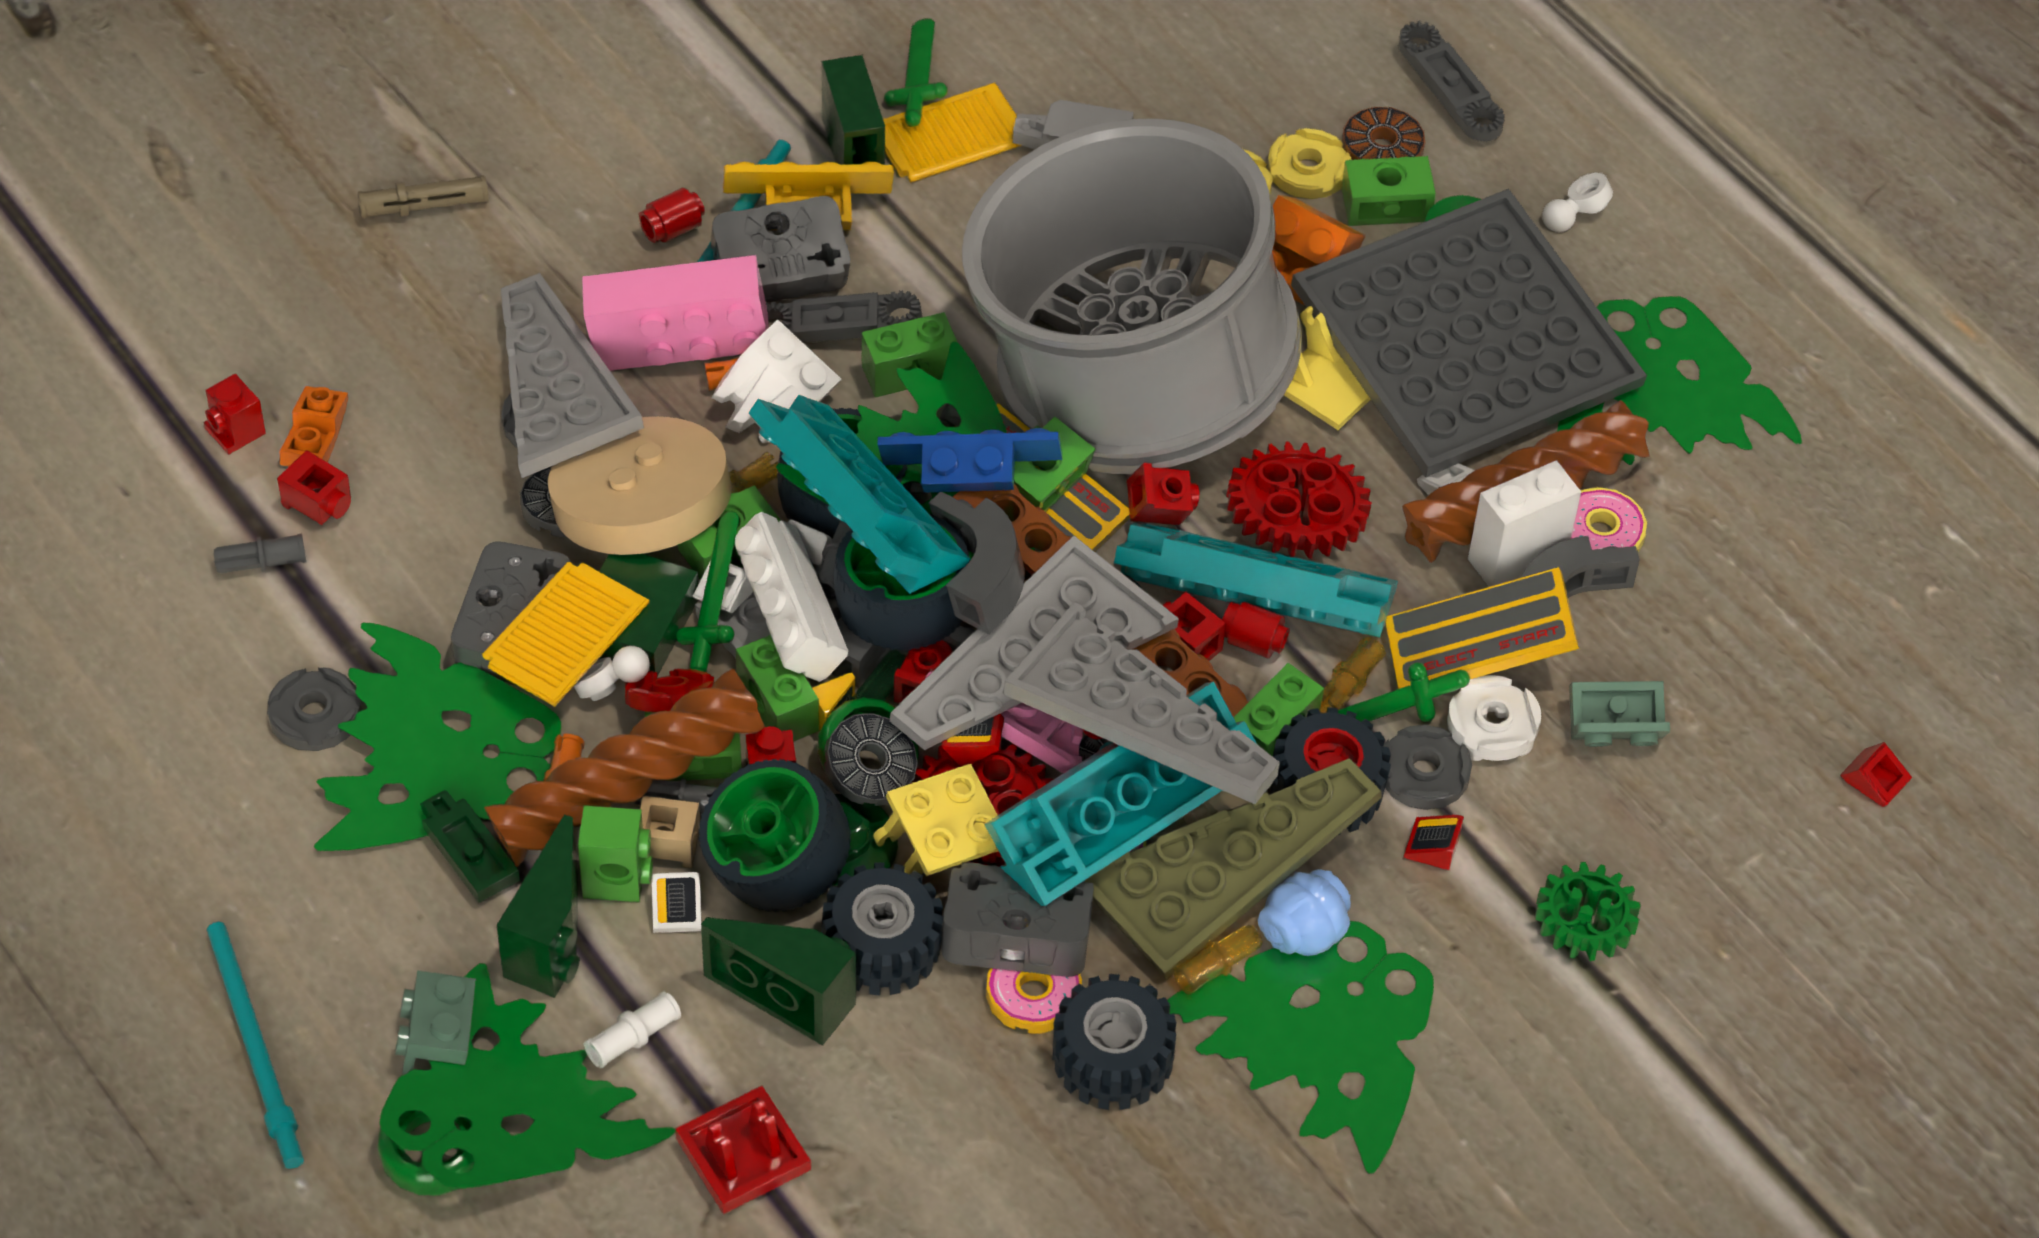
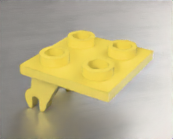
M1308 306L1300 314L1301 322L1306 327L1307 349L1300 354L1297 370L1284 396L1339 430L1371 399L1335 349L1323 313L1318 314L1314 319L1312 316L1313 307Z
M971 764L888 791L886 798L893 813L885 825L873 834L877 846H882L888 837L894 842L906 832L914 848L913 854L904 865V872L909 875L915 870L921 875L925 873L928 876L999 851L984 825L998 815Z

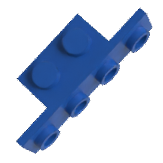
M1041 428L1030 429L1025 433H1004L1000 430H986L980 434H959L953 431H942L936 435L915 436L911 433L899 432L890 437H878V448L883 465L922 464L921 485L923 492L1014 490V461L1062 460L1063 457L1059 432H1050Z

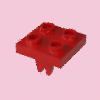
M763 1085L675 1128L676 1140L723 1214L811 1170V1159Z

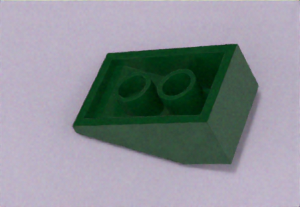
M566 814L562 817L496 925L503 977L553 998L556 997L564 982L570 983L573 980L580 963V957L577 956L578 863L573 817Z
M706 917L701 923L704 976L823 1046L856 1005V953L843 940L837 937L829 938L816 929L711 917Z

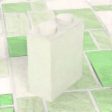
M1557 460L1480 493L1468 560L1488 587L1521 578L1531 561L1540 553L1559 542L1571 539L1581 491Z

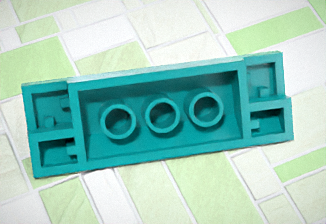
M801 395L797 396L789 409L757 399L749 414L761 427L759 429L760 435L782 451V459L789 466L800 471L806 478L804 481L805 485L826 500L829 504V512L852 529L851 536L859 544L868 548L877 557L875 560L876 564L883 571L894 576L909 594L967 565L970 558L829 405Z
M1146 522L1130 524L1127 542L1117 546L1114 564L1122 565L1120 572L1131 580L1229 603L1235 602L1241 605L1245 601L1277 614L1379 638L1381 637L1398 584L1397 580L1298 557L1290 558L1289 555L1274 554L1268 550Z
M1214 682L1205 683L1186 695L1198 706L1205 703L1217 713L1216 720L1228 730L1241 731L1256 743L1245 721H1235ZM1112 742L984 825L1005 861L1000 867L1041 906H1046L1222 790Z

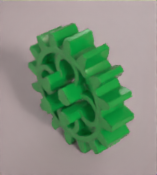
M1586 862L1580 863L1578 872H1573L1570 867L1564 865L1561 868L1560 877L1549 874L1545 887H1540L1536 901L1538 905L1535 920L1542 922L1540 931L1542 937L1554 935L1552 947L1557 950L1567 945L1570 947V957L1574 959L1579 954V951H1586L1589 960L1595 961L1597 951L1602 950L1607 957L1611 958L1614 957L1616 946L1626 949L1631 935L1636 934L1640 920L1638 915L1641 904L1640 902L1632 901L1635 892L1633 886L1623 888L1620 886L1622 874L1617 873L1610 878L1605 875V865L1600 864L1596 872L1589 871ZM1582 896H1583V898H1584V903H1583V906H1581V908H1580V904H1581V900H1582ZM1596 912V916L1592 926V916H1594Z

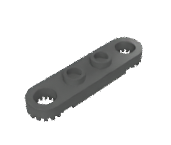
M1413 21L1410 22V25H1404L1399 37L1398 46L1400 52L1468 137L1482 142L1498 138L1503 131L1505 117L1503 110L1499 109V106L1493 102L1491 94L1450 43H1446L1440 36L1439 30H1435L1433 24L1429 26V23L1426 21L1425 24H1421V21H1417V24H1415ZM1422 38L1428 41V44L1424 43V46L1422 44L1417 46V43L1413 45L1411 39ZM1480 117L1487 118L1492 121V124L1489 123L1488 127L1484 124L1481 127V123L1477 125V121L1473 122V120Z
M899 290V293L896 294L895 291L884 295H878V292L796 299L793 300V303L779 302V304H776V302H771V305L766 303L768 321L773 319L781 320V323L803 343L862 338V332L923 317L921 305L916 295H911L909 291L904 293L902 290ZM907 308L910 310V314L907 313L905 318L901 316V319L896 316L894 319L892 315L890 317V314L896 309Z

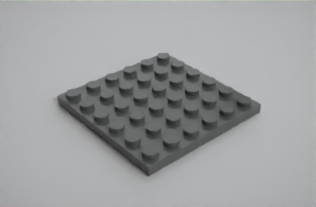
M1510 189L1293 274L1291 286L1306 307H1313L1312 316L1314 319L1318 314L1323 313L1335 349L1425 478L1644 385L1647 377L1646 373Z

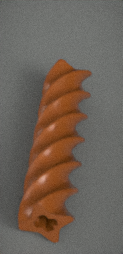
M1620 400L1606 412L1587 416L1575 423L1570 429L1549 434L1535 446L1514 451L1504 457L1498 464L1479 468L1460 482L1439 487L1425 499L1402 505L1407 522L1405 539L1408 544L1418 547L1428 561L1432 563L1437 559L1444 542L1461 546L1471 544L1481 492L1556 460L1576 486L1581 489L1589 471L1605 475L1615 474L1625 454L1642 458L1649 457L1650 454L1645 439L1649 426L1645 418L1634 415L1625 403Z
M732 668L722 674L711 688H701L682 696L670 711H660L641 719L629 734H619L600 742L587 758H575L559 765L551 772L546 781H535L521 786L509 796L505 804L484 807L493 825L494 832L506 848L516 867H518L524 861L529 850H543L564 814L573 817L574 827H581L584 806L611 807L612 803L634 802L649 790L654 779L670 780L677 778L690 767L695 756L710 757L718 755L730 745L736 733L750 734L765 728L758 712L757 701L744 686L735 669Z

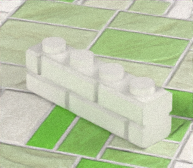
M764 512L755 514L739 530L735 537L734 545L738 555L741 556L742 565L762 615L766 618V625L783 667L799 674L803 672L804 676L819 682L825 680L848 656L849 651L796 526L782 520L778 522L777 518Z

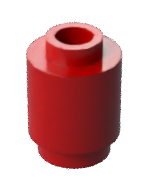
M680 188L648 203L645 210L639 212V222L644 234L652 243L658 241L665 243L701 226L705 209L700 197L695 192L690 193L686 188Z
M1245 601L1241 605L1231 602L1222 618L1226 623L1224 637L1227 638L1228 644L1267 659L1274 652L1280 654L1283 651L1290 633V628L1284 626V616Z

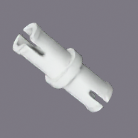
M663 991L656 998L634 1012L626 1010L617 1017V1023L592 1039L586 1040L584 1042L585 1051L595 1066L603 1068L607 1063L630 1048L639 1049L646 1045L649 1036L681 1017L680 1008L675 999L669 993Z

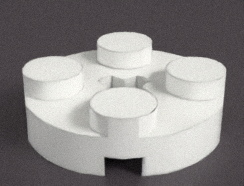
M1484 675L1470 679L1466 687L1461 688V691L1455 697L1453 695L1449 704L1447 725L1449 732L1452 733V738L1458 745L1461 746V743H1463L1467 747L1473 761H1480L1482 759L1503 761L1528 754L1533 748L1541 723L1540 706L1533 693L1527 688L1523 692L1519 688L1512 686V680L1503 676ZM1488 712H1495L1497 718H1505L1499 724L1490 723L1485 719Z

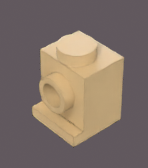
M643 796L640 806L643 829H651L649 856H653L656 859L680 861L683 867L692 868L700 829L699 803Z

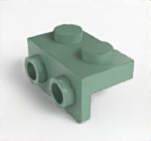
M1663 681L1572 682L1569 685L1571 740L1584 739V744L1588 747L1612 745V739H1630L1631 746H1653L1658 744V739H1663L1670 733V722H1665Z
M417 970L414 990L404 989L400 1018L409 1019L408 1026H399L395 1055L404 1056L402 1074H407L410 1070H413L415 1058L465 1065L476 979Z

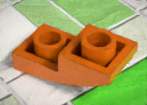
M305 386L292 411L293 426L279 451L280 465L289 467L306 450L326 462L329 461L347 407V392L330 390L325 387Z

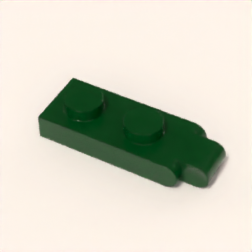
M444 790L420 803V807L426 816V819L422 820L424 830L478 903L520 881L518 868L464 798L455 802L449 792Z

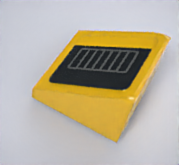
M847 673L812 687L819 698V730H821L831 712L844 702L855 699V676L853 673Z

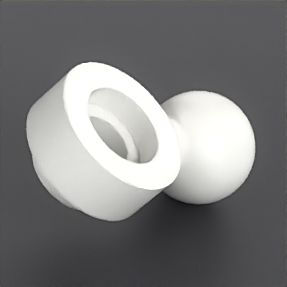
M1590 173L1577 179L1569 187V199H1555L1545 206L1542 213L1543 222L1551 231L1565 232L1573 226L1576 220V213L1594 214L1603 210L1613 196V190L1607 177L1602 173Z
M623 647L615 654L613 661L609 657L597 660L573 687L580 698L591 697L592 701L600 700L616 689L615 682L618 679L630 683L643 679L649 671V658L644 650L639 647Z

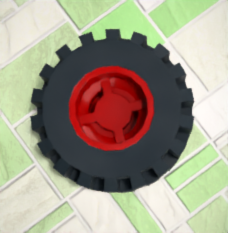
M1327 707L1326 713H1320L1318 708L1308 710L1306 718L1298 714L1291 719V726L1285 724L1280 731L1279 738L1276 739L1273 757L1279 761L1277 778L1269 786L1271 788L1270 794L1295 785L1296 780L1350 758L1381 790L1383 798L1391 767L1389 763L1391 757L1389 747H1384L1385 738L1382 733H1373V724L1367 719L1362 722L1357 720L1356 713L1347 710L1346 715L1337 713L1338 708ZM1382 798L1347 827L1348 831L1358 830L1361 820L1367 824L1373 818L1375 810H1379Z

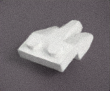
M777 319L737 359L722 377L711 398L720 403L732 401L735 404V410L725 427L740 433L753 423L759 426L749 414L757 399L787 409L790 408L798 395L821 402L838 385L841 378ZM759 433V438L761 442L768 443L769 441L763 438Z

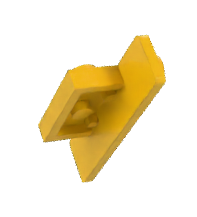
M738 162L734 165L724 166L723 192L726 194H765L766 205L806 200L817 196H828L835 200L839 207L842 229L851 230V194L891 193L894 167L893 165H882L878 162H866L861 165H840L836 162H823L819 165H797L793 162H781L777 165H755L751 162Z

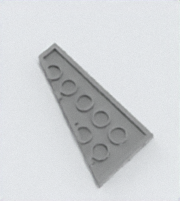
M540 273L501 288L503 318L507 338L506 348L509 358L508 368L512 409L515 419V439L518 449L517 459L521 478L575 456L582 455L587 451L616 439H621L644 428L642 416Z
M1073 536L1024 583L1020 598L1006 619L989 635L976 629L890 713V722L926 750L1021 704L1022 702L1004 695L1005 680L1075 601L1086 609V617L1095 625L1100 626L1104 623L1114 631L1115 640L1127 650H1132L1177 628L1179 618L1082 541Z
M1076 601L1005 680V696L1253 804L1258 802L1278 776L1279 761L1241 731L1228 730L1216 720L1217 713L1205 703L1198 706L1186 696L1187 689L1137 649L1127 650L1115 640V632L1104 623L1100 626L1095 625L1086 617V609Z

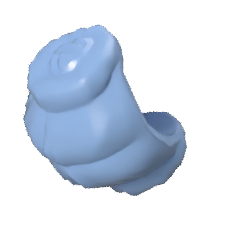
M1316 869L1310 873L1295 872L1293 876L1285 879L1283 883L1270 892L1266 899L1265 907L1258 916L1259 928L1264 933L1266 939L1271 942L1272 946L1275 949H1279L1280 952L1286 954L1296 952L1304 956L1318 955L1339 942L1347 933L1350 926L1347 912L1350 910L1351 895L1341 880L1333 875L1331 871Z

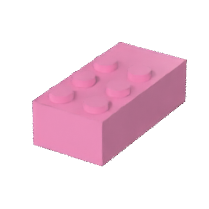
M756 255L582 277L583 311L590 343L610 371L742 355L769 328L768 311Z

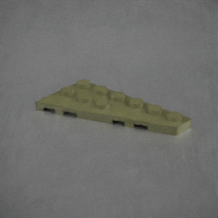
M1349 758L1296 780L1295 785L1270 795L1266 792L1256 804L1249 803L1229 812L1225 809L1158 837L1157 841L1132 852H1127L1087 878L1085 882L1093 883V901L1167 980L1382 798L1381 790Z

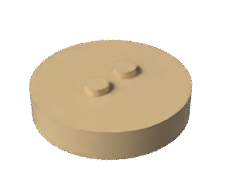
M660 416L642 417L643 429L553 465L548 476V490L554 517L559 529L572 542L584 548L618 555L655 552L681 544L697 536L722 515L731 496L732 486L726 453L720 440L708 429L691 421Z

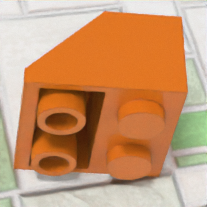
M1278 195L1273 204L1276 227L1272 254L1275 267L1285 278L1292 291L1294 300L1304 305L1291 286L1293 274L1360 248L1366 235L1296 198Z

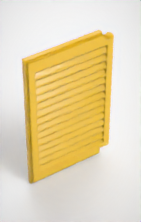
M994 82L924 105L921 122L915 127L907 125L905 122V112L883 119L885 124V154L899 177L908 176L910 182H915L1022 146L1013 143V128L1017 115Z
M567 562L482 653V657L490 661L488 669L555 707L649 604V599L585 563H581L576 567L571 562Z

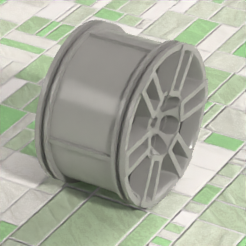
M1129 119L1097 124L1058 137L1023 156L992 183L971 214L963 237V268L972 299L979 313L995 331L999 344L997 373L1007 409L1030 429L1036 425L1043 428L1054 416L1095 448L1089 465L1091 471L1110 474H1133L1143 463H1152V467L1167 468L1211 454L1236 439L1247 436L1276 409V404L1283 397L1293 380L1301 354V324L1292 291L1285 278L1275 267L1272 250L1275 241L1276 224L1268 186L1258 165L1242 148L1212 130L1175 120ZM1143 259L1140 269L1126 267L1115 271L1109 277L1108 285L1093 277V275L1112 267ZM1172 259H1180L1176 269H1169ZM1210 260H1215L1235 268L1228 278L1213 292L1195 296ZM1063 296H1068V297H1070L1071 299H1073V300H1075L1076 302H1078L1079 305H1076V304H1074V303H1072V302H1070V301H1068V300H1066V299H1064V298H1062V297H1063ZM1039 319L1065 333L1048 330L1033 324Z

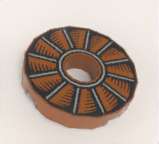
M1372 107L1361 110L1349 118L1343 129L1342 143L1343 149L1346 153L1349 152L1352 160L1420 157L1424 153L1425 135L1419 122L1408 113L1392 107ZM1377 139H1386L1392 142L1393 144L1386 146L1377 144L1374 141Z

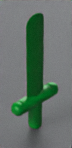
M930 18L920 19L912 26L905 88L889 90L884 95V102L888 106L906 104L905 122L911 127H915L921 122L923 101L941 99L948 93L947 86L942 82L929 84L935 22Z
M735 511L726 512L718 524L698 624L694 627H682L676 633V639L680 644L694 645L689 669L707 672L712 645L729 643L735 636L732 627L717 625L739 523V516Z
M1415 662L1408 669L1411 685L1337 710V713L1346 715L1348 710L1357 714V720L1362 722L1367 719L1370 722L1416 706L1418 718L1423 722H1430L1436 715L1433 698L1466 687L1470 682V676L1465 670H1457L1429 680L1426 667L1422 663Z

